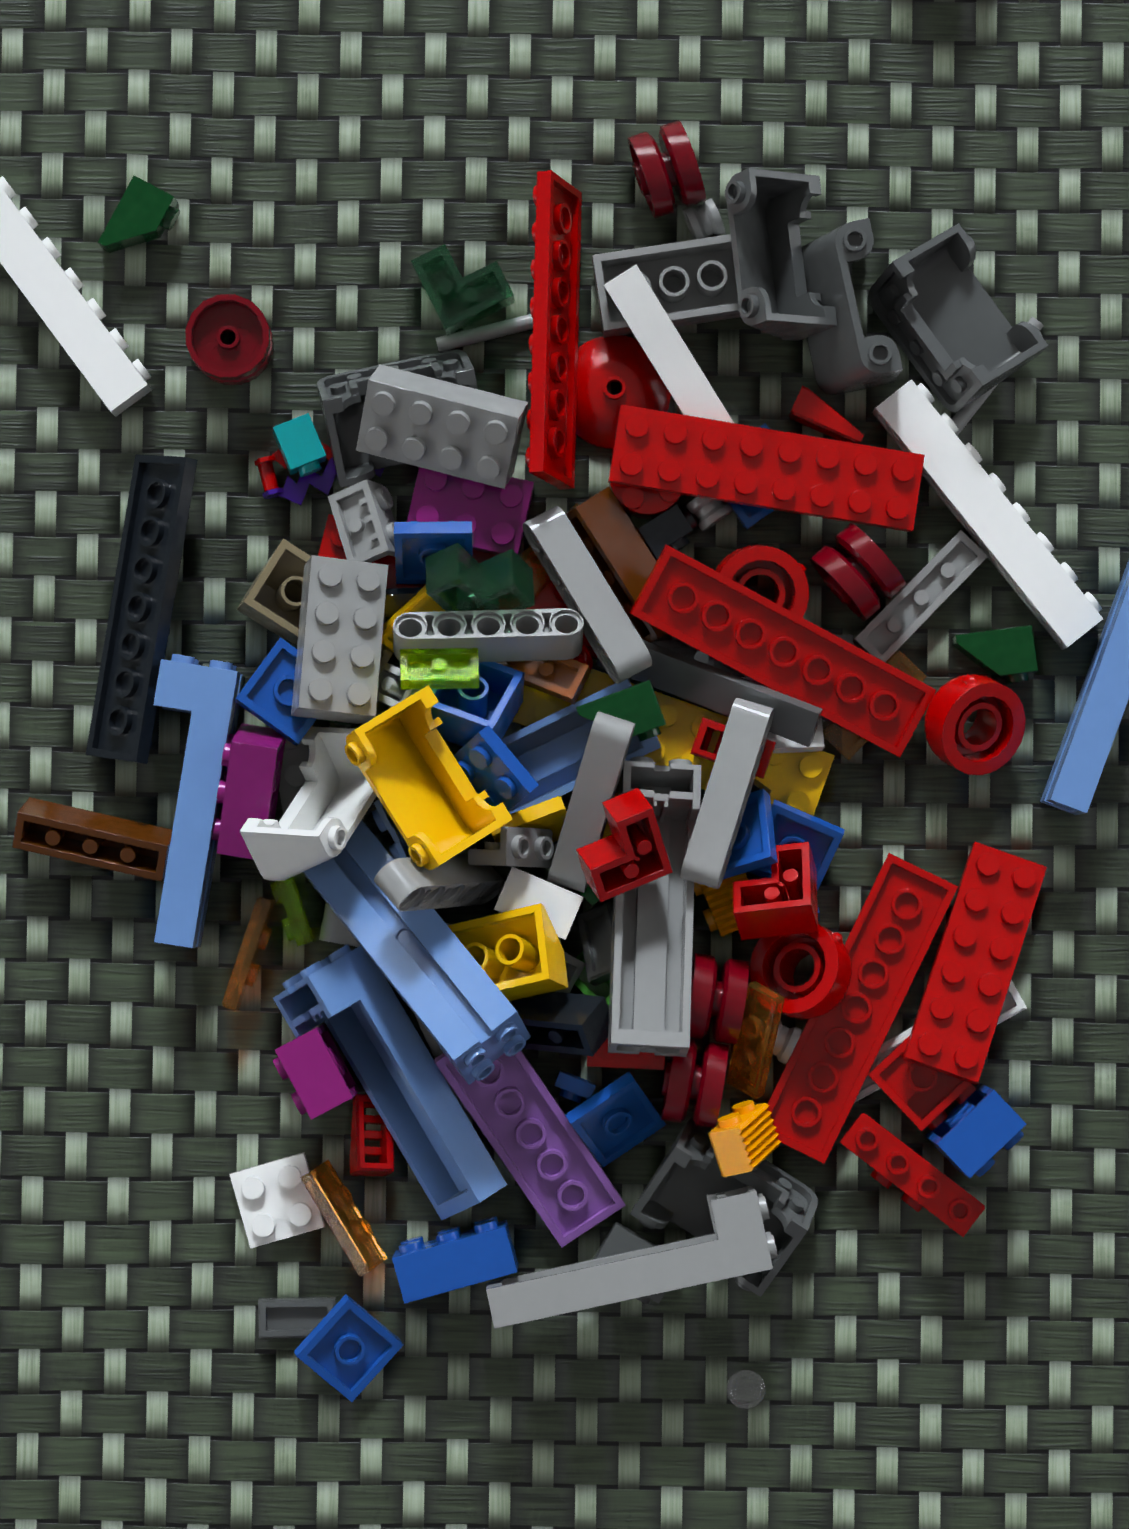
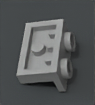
M366 479L328 496L347 560L372 563L388 555L395 557V520L391 511L393 499L385 486Z
M503 826L501 827L500 842H484V849H468V865L550 868L554 852L553 832L551 829Z

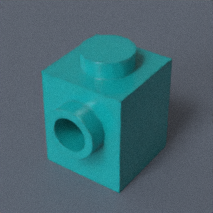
M309 413L273 427V436L290 475L299 472L300 477H304L322 469L320 463L326 461V453Z

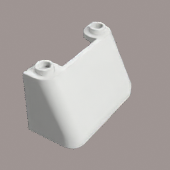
M311 727L301 740L303 745H309L308 762L302 761L299 766L305 778V783L280 821L248 818L241 828L240 833L264 879L284 881L338 856L376 798L375 792L359 767L352 764L345 753L346 737L355 730L354 728Z

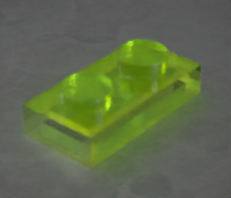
M478 648L400 649L401 690L423 689L428 685L431 689L479 688Z
M294 876L284 881L270 883L276 904L283 903L288 918L282 919L288 940H295L297 947L314 942L315 940Z

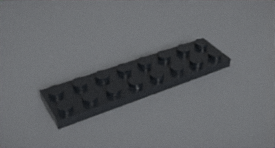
M135 455L86 755L143 764L148 763L157 706L153 704L161 659L165 660L189 519V509L198 461L196 459L177 456Z

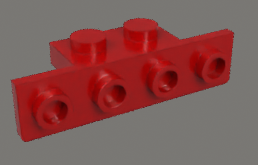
M865 1113L859 1115L840 1140L843 1146L874 1169L870 1174L871 1177L887 1189L893 1183L905 1192L900 1199L918 1213L924 1207L962 1237L965 1236L985 1209L984 1204Z

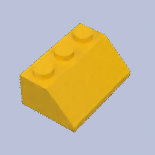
M535 904L448 925L508 1001L569 988L564 949L543 904Z

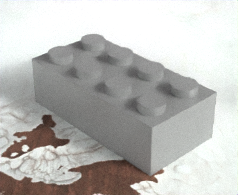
M730 234L592 255L603 338L633 334L603 285L636 264L675 327L741 317L738 309L739 302Z
M379 364L368 379L356 451L505 489L514 474L528 402Z
M312 555L304 565L291 716L355 724H365L376 717L388 565Z

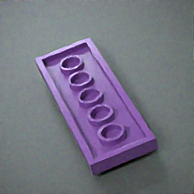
M522 1050L511 1057L505 1054L501 1055L492 1062L495 1065V1069L488 1077L480 1081L475 1080L470 1085H468L444 1053L434 1059L441 1073L561 1248L626 1206L624 1200L586 1144L572 1127L565 1113Z

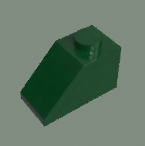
M133 176L98 241L99 245L103 250L111 253L160 238L164 230L170 231L178 219L180 210L176 209L178 206L177 200L171 194Z
M1032 625L960 634L951 638L953 647L994 678L1005 677L1006 684L1029 681L1028 674L1038 671Z
M650 680L576 707L580 716L594 721L599 711L636 723L633 736L637 735L639 742L660 735L659 727L666 724Z

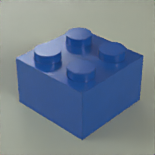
M496 662L444 663L430 687L439 701L432 706L431 714L433 720L439 717L443 724L437 727L442 738L464 746L489 725L502 740L523 703L524 672Z

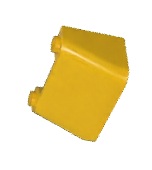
M429 685L349 733L346 737L345 753L350 762L359 767L409 846L408 852L412 861L418 867L433 870L513 818L503 802L497 806H491L486 803L484 799L489 797L487 792L484 790L478 794L437 730V727L443 724L439 717L433 720L431 708L439 701Z

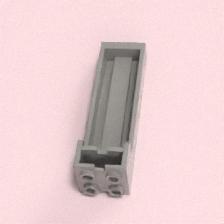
M643 756L633 757L630 761L625 760L617 786V796L639 788L653 807L673 873L613 897L608 1053L639 1054V1052H649L661 1056L686 1057L690 1048L694 882L681 879L680 874L700 810L702 765H694L687 759L670 760L669 766L655 765L652 758Z
M752 1186L706 1195L714 1234L487 1282L486 1292L494 1329L773 1269L771 1259L778 1258L773 1234L771 1235L770 1231L765 1232L763 1220L770 1219L765 1196L762 1193L757 1194V1191Z

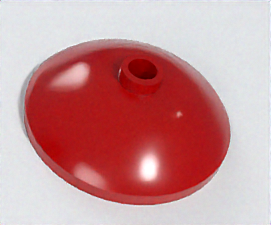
M622 335L605 338L601 336L589 340L578 347L576 435L583 441L596 447L613 449L621 404L664 412L668 411L671 394L636 339ZM611 382L619 383L622 387L621 392L617 395L610 394L607 390L608 384Z

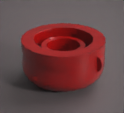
M760 544L736 549L727 555L715 570L743 586L752 576L765 575L774 584V603L802 618L807 610L809 584L805 575L806 567L798 563L791 555L778 548Z
M977 674L958 676L944 684L936 692L928 705L924 721L926 741L933 753L941 761L969 775L989 774L1005 765L1020 746L1025 731L1026 717L1024 706L1012 689L987 676ZM977 710L973 726L964 733V724L972 712Z
M818 924L819 932L760 938L751 956L750 980L755 993L762 1001V1006L766 1010H775L796 1019L817 1018L835 1008L844 998L850 986L852 976L851 959L847 948L842 942L843 938L840 933H833L831 930ZM811 955L815 966L813 975L805 984L795 986L793 975L796 966L804 957Z

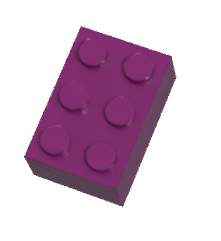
M419 467L407 522L472 521L473 550L518 560L524 536L522 524L528 518L534 492V482L511 477L505 489Z
M242 723L236 734H230L228 743L224 745L221 764L228 767V769L225 771L224 779L219 782L217 803L223 804V807L220 808L219 817H215L212 830V840L218 841L217 854L253 859L240 833L241 828L248 818L275 820L286 739L272 728Z
M325 1023L275 1049L278 1057L273 1059V1063L283 1080L289 1078L296 1091L291 1094V1097L301 1115L308 1113L312 1120L352 1099L360 1092Z

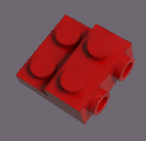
M909 1035L868 1076L920 1131H923L926 1127L933 1131L949 1116L944 1110L954 1100L962 1104L976 1088L967 1081L902 1059L910 1037Z

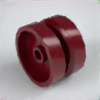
M679 120L660 127L658 137L662 152L659 151L654 138L647 132L628 138L634 174L640 191L645 197L654 218L673 213L675 198L672 187H674L679 200L686 207L706 201L705 188L699 166L687 133Z
M220 294L204 300L191 313L185 328L186 347L193 362L210 380L223 385H242L256 379L268 367L273 354V334L263 312L252 301L236 294ZM225 336L228 338L236 336L232 344H224L223 338Z
M850 523L835 537L836 544L843 555L832 547L824 546L810 559V562L831 592L855 615L866 621L881 608L880 600L874 590L880 595L891 599L906 585V582L896 566L878 545L859 527Z
M694 953L692 958L690 1038L701 1040L707 1034L710 1019L713 1017L712 1032L715 1041L732 1045L737 1044L747 996L748 961L729 958L723 964L719 981H716L717 961L715 957Z
M690 1039V1048L686 1057L670 1056V1060L666 1062L662 1085V1095H664L662 1120L681 1123L686 1118L689 1100H694L693 1120L695 1124L710 1128L716 1127L725 1083L729 1045L708 1042L704 1046L700 1064H695L697 1045L694 1039Z

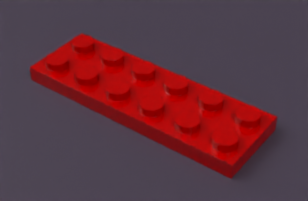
M978 842L972 844L902 1059L975 1085L979 1082L1046 873V866Z

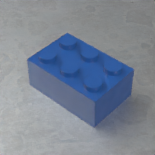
M981 1083L975 1087L976 1090L962 1104L958 1103L948 1113L949 1116L933 1131L930 1130L925 1135L953 1167L969 1179L974 1174L978 1177L984 1175L996 1162L992 1157L1002 1147L1009 1150L1024 1136L1021 1129L1027 1125L994 1089Z
M497 1216L475 1221L474 1229L461 1232L460 1226L437 1232L436 1239L424 1242L422 1236L400 1242L401 1245L398 1246L399 1249L395 1251L392 1257L404 1304L517 1273L519 1265L507 1220L498 1222Z

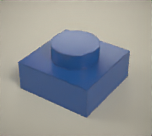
M560 1070L554 1086L561 1088L560 1096L580 1103L582 1097L587 1099L592 1097L596 1083Z

